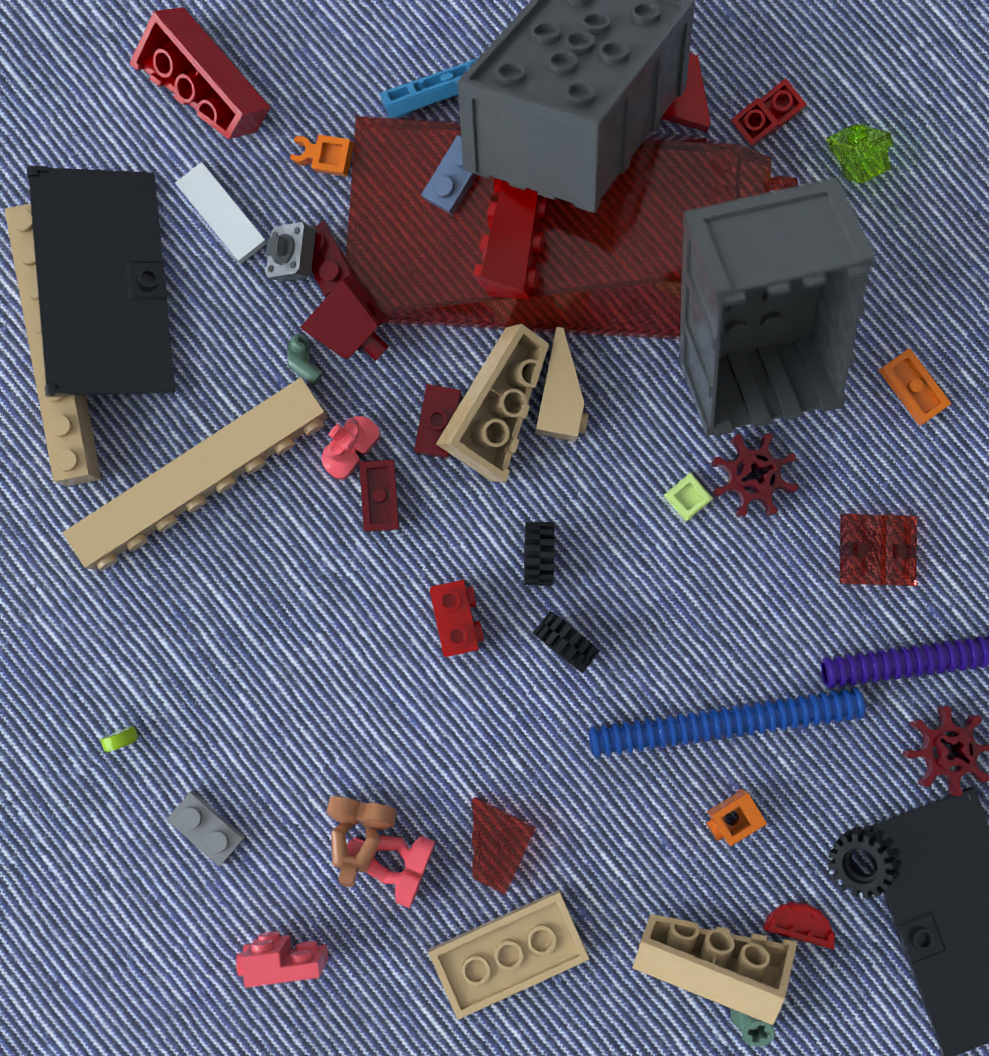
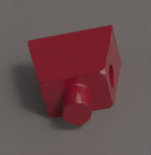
M352 273L334 288L300 326L303 331L344 359H349L361 347L376 361L389 347L374 332L386 320L385 315Z

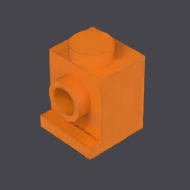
M742 788L736 791V794L707 811L711 820L706 822L712 835L717 841L723 838L730 847L767 825L749 793ZM734 811L737 815L735 822L731 824L726 823L725 816Z

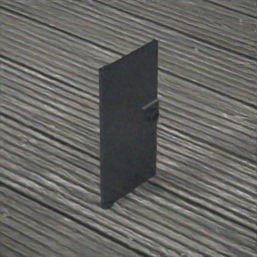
M28 166L27 178L29 181L46 396L175 393L166 282L154 172Z
M975 787L962 789L963 795L960 797L948 795L870 825L872 826V833H875L878 829L884 832L881 838L885 841L891 837L894 841L890 846L891 849L898 848L900 855L896 858L901 860V867L898 869L900 873L889 888L883 892L942 1056H957L989 1043V824ZM868 852L874 871L876 872L877 862L875 858Z

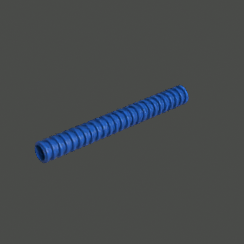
M857 687L851 688L850 692L847 689H841L839 693L830 691L829 695L821 692L818 694V697L814 694H808L807 698L801 695L797 696L796 700L792 697H787L784 702L782 699H776L775 703L767 700L764 701V705H761L760 702H754L751 707L749 704H743L742 708L733 705L731 710H728L727 707H721L720 711L713 708L710 709L709 713H706L705 710H700L697 715L694 712H688V716L680 713L677 714V718L667 715L666 719L663 720L660 716L656 717L655 721L646 718L643 723H640L639 720H634V723L630 725L627 721L623 722V726L612 723L610 728H607L606 725H601V729H596L595 726H592L589 731V741L592 755L595 758H600V754L610 757L612 752L622 755V751L625 750L630 754L633 753V749H638L639 752H643L646 747H649V750H655V746H660L663 749L666 748V744L676 747L679 742L682 745H688V741L697 744L699 739L709 742L710 738L713 737L715 740H721V736L730 739L733 734H736L737 737H742L743 733H747L749 736L754 735V731L764 734L766 729L769 732H775L776 728L784 731L787 729V726L797 729L800 724L802 727H808L809 723L817 726L820 724V721H823L824 724H830L831 720L841 722L842 718H845L846 721H851L853 716L857 719H863L866 706L862 692Z

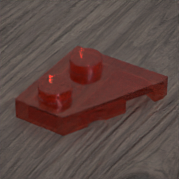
M474 797L471 802V808L473 809V879L506 894L537 827L478 797Z

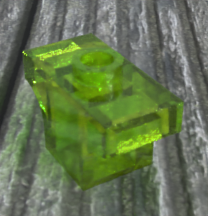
M855 123L826 138L829 151L837 157L845 179L862 184L891 169L888 149L894 144L891 133L888 131L869 127L866 124Z

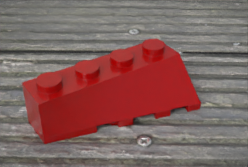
M184 7L153 11L129 64L136 70H144L150 75L149 80L157 86H165L175 94L174 98L182 105L189 104L197 110L198 117L227 139L256 133L271 108Z
M495 178L493 187L495 195H498V199L489 203L487 218L490 234L482 235L479 249L480 252H483V265L475 264L473 277L489 296L531 300L532 289H536L539 282V268L535 266L537 253L541 254L544 248V232H541L542 218L547 219L549 214V198L538 195V191L529 188L522 190L510 186L507 181Z

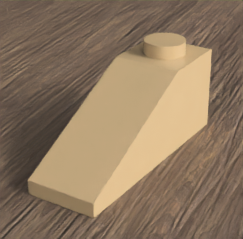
M556 326L535 434L576 442L578 433L585 434L589 414L583 413L584 399L564 328Z

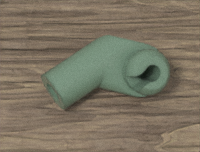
M296 334L287 345L288 366L311 385L315 386L322 378L324 372L310 363L309 339L303 334Z

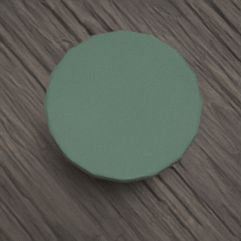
M731 1009L730 1016L732 1022L741 1030L743 1040L748 1045L761 1047L769 1044L774 1039L775 1030L773 1025Z

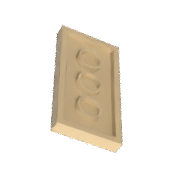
M560 890L436 945L428 951L457 1020L590 960Z

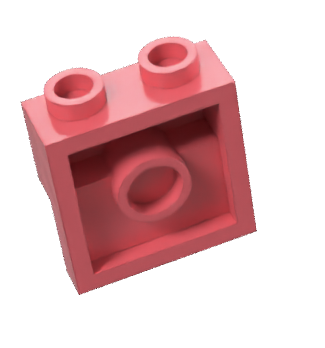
M278 931L262 933L258 935V939L254 940L252 944L244 945L243 953H237V974L239 977L243 976L244 988L319 978L329 959L327 945L317 946L316 941L298 943L295 945V949H292L290 935L280 936Z

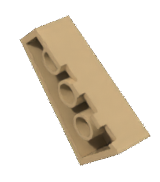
M523 324L506 327L436 445L489 481L507 482L510 472L508 469L512 454L516 453L520 440L517 439L523 419L527 417L530 408L528 402L532 389L537 385L549 343Z
M650 914L632 968L773 1025L786 997L797 941L784 939L782 944L767 941L766 935L752 933L751 937L731 934L728 928L716 926V929L713 930L702 929L698 927L696 922Z

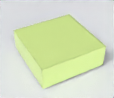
M691 472L663 495L685 522L713 499Z

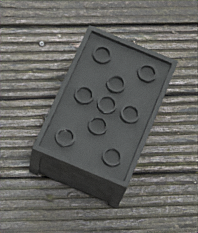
M531 0L458 80L463 170L485 178L492 176L507 181L510 186L522 190L529 188L538 191V195L553 200L559 198L572 202L574 207L595 213L601 205V198L620 173L624 174L630 166V159L649 133L655 132L659 127L661 117L677 96L681 97L686 90L695 0Z
M838 178L684 211L679 362L706 436L732 433L733 428L753 424L755 428L771 424L772 419L784 417L786 421L803 417V412L821 408L825 412L839 409L845 405V384L849 366L854 363L855 354L853 347L859 318L864 316L866 305L863 299L870 268H874L876 254Z

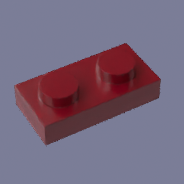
M323 221L314 227L316 235L311 271L323 295L327 297L350 273L354 276L355 274L330 226Z
M395 460L359 462L364 532L400 530Z

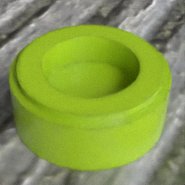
M130 726L101 738L100 742L104 751L111 752L137 741L139 736L135 726Z

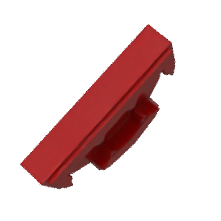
M789 902L778 906L768 915L762 927L767 932L834 950L835 934L831 929L828 919L819 909L805 902Z

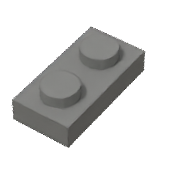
M194 791L189 792L166 819L219 867L245 838L242 833Z

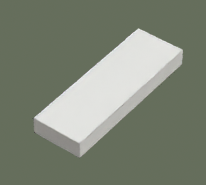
M202 162L175 182L176 186L240 264L267 244L263 236Z

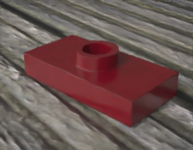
M426 384L414 453L449 459L450 453L436 445L459 406L461 390Z

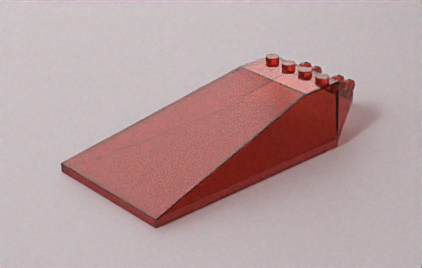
M356 116L346 259L358 281L385 315L386 320L384 322L489 329H505L506 327L523 324L531 331L555 332L557 326L564 328L565 333L680 340L684 211L769 193L770 190L778 191L798 186V180L790 176L771 178L772 158L743 145L699 136L649 133L630 159V166L624 174L620 173L603 195L601 205L595 213L574 207L572 202L555 198V200L549 198V214L547 219L542 218L541 232H544V248L541 254L537 253L535 266L539 268V282L537 288L532 289L531 300L489 296L473 277L475 264L483 265V252H480L479 246L482 235L490 234L487 211L489 203L498 199V195H495L493 187L495 177L485 178L477 175L453 216L427 202L421 196L456 136H461L460 122Z

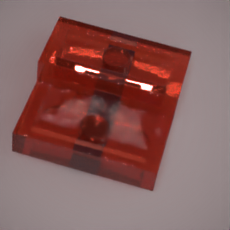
M849 513L840 515L839 584L916 586L917 517Z

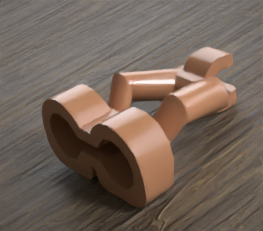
M332 796L329 798L326 814L333 820L341 823L331 831L332 864L334 867L341 868L339 874L340 884L345 887H353L357 871H368L378 848L380 838L377 830H386L394 827L397 810L387 805L363 803L350 798ZM362 824L365 827L366 840L356 856L348 855L345 834L352 826Z

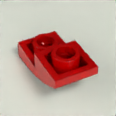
M785 78L761 99L758 97L734 116L731 122L752 148L806 108L807 104Z

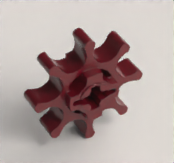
M771 433L762 436L761 446L758 450L748 449L744 445L742 435L737 434L731 439V443L737 450L735 461H725L719 456L711 461L713 467L724 469L729 477L726 486L716 488L713 491V495L719 497L727 491L736 493L740 498V506L735 512L737 517H743L747 514L748 504L752 500L761 502L765 507L766 515L772 516L778 512L777 507L772 502L774 490L782 489L788 494L798 490L797 484L785 482L780 474L782 466L795 461L796 455L790 453L783 459L772 457L768 450L769 444L773 439ZM762 469L767 471L758 479L742 482V479L751 471L755 472Z
M940 706L937 708L940 723L935 729L928 728L922 720H913L911 722V727L922 734L924 739L923 745L916 751L904 750L903 757L908 759L921 757L926 762L927 771L918 780L920 786L930 787L935 777L943 775L949 783V795L960 797L963 795L960 779L965 773H971L978 782L989 781V775L982 772L977 766L978 755L984 751L989 752V743L980 745L974 740L973 730L982 722L980 716H969L962 727H957L951 720V707ZM950 731L951 733L946 736L944 732ZM945 745H953L951 752L955 757H947L949 751ZM952 766H954V767L956 768L955 770L949 771V769H950Z

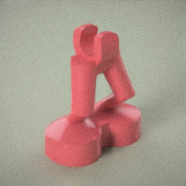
M364 416L349 418L343 428L337 423L328 434L333 440L323 450L321 457L323 467L334 478L338 480L347 479L357 468L359 462H361V458L357 453L367 455L380 439L381 433L378 426Z
M379 835L380 843L376 852L397 850L405 861L406 868L401 873L390 871L374 858V854L366 873L383 884L395 885L396 903L410 909L436 841L421 835L409 849L402 837ZM358 837L351 839L347 844L348 855L356 856L365 840Z

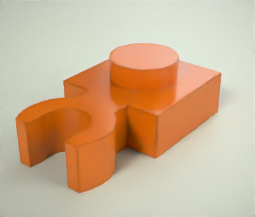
M318 134L317 142L313 144L304 136L294 137L295 143L299 146H305V151L302 155L291 154L290 159L296 164L305 166L312 162L311 168L315 172L348 177L354 143L350 139Z

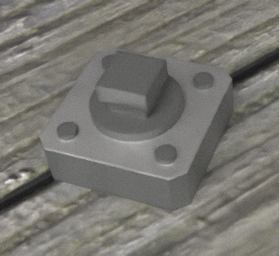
M298 222L273 228L270 238H268L266 255L268 256L266 275L268 278L283 282L307 278L311 274L316 235L314 226Z

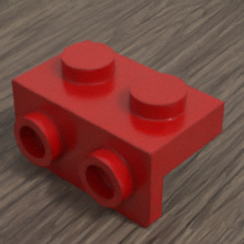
M460 580L430 587L429 591L443 655L449 657L479 650L478 643L484 641L481 622H473L471 608L477 607L473 586L466 587L465 581Z

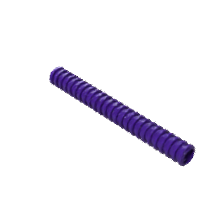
M986 635L985 638L982 636L975 637L974 640L965 638L963 642L960 639L953 640L952 643L950 641H943L941 645L938 642H934L930 646L928 644H921L920 647L912 645L909 649L899 647L898 651L895 648H889L887 652L885 650H878L876 654L873 651H867L865 655L859 652L855 654V657L851 654H845L844 658L837 655L834 656L833 660L830 657H823L821 662L822 679L828 688H834L835 684L839 687H845L846 683L853 686L857 684V681L861 684H867L868 680L875 683L879 681V678L882 681H889L890 677L897 680L901 678V675L904 678H911L912 674L915 677H920L923 675V672L926 675H932L934 671L937 674H942L945 670L947 672H954L956 668L958 671H964L967 667L969 669H976L978 666L980 668H987L989 665V635Z

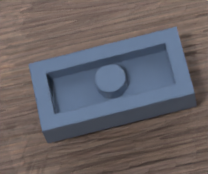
M456 136L421 194L424 200L452 216L477 177L476 174L463 170L461 136Z

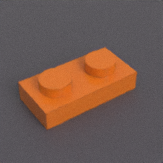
M910 348L878 370L919 426L952 404Z

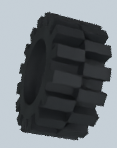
M525 522L524 585L553 586L555 566L554 522Z
M552 611L546 615L533 632L537 638L581 673L587 669L600 652L580 632Z
M856 826L851 831H846L833 844L832 847L834 848L829 852L828 857L832 858L828 863L829 870L836 869L832 877L835 881L840 878L843 880L840 888L844 891L848 887L853 888L850 895L857 897L862 892L863 898H870L873 894L877 897L889 888L900 873L898 869L901 867V860L896 859L900 855L899 849H891L890 846L894 841L891 837L886 841L881 837L884 832L880 829L872 833V826H865L862 830L860 826ZM863 849L875 858L877 862V871L875 873L866 874L855 866L852 860V854L855 850Z

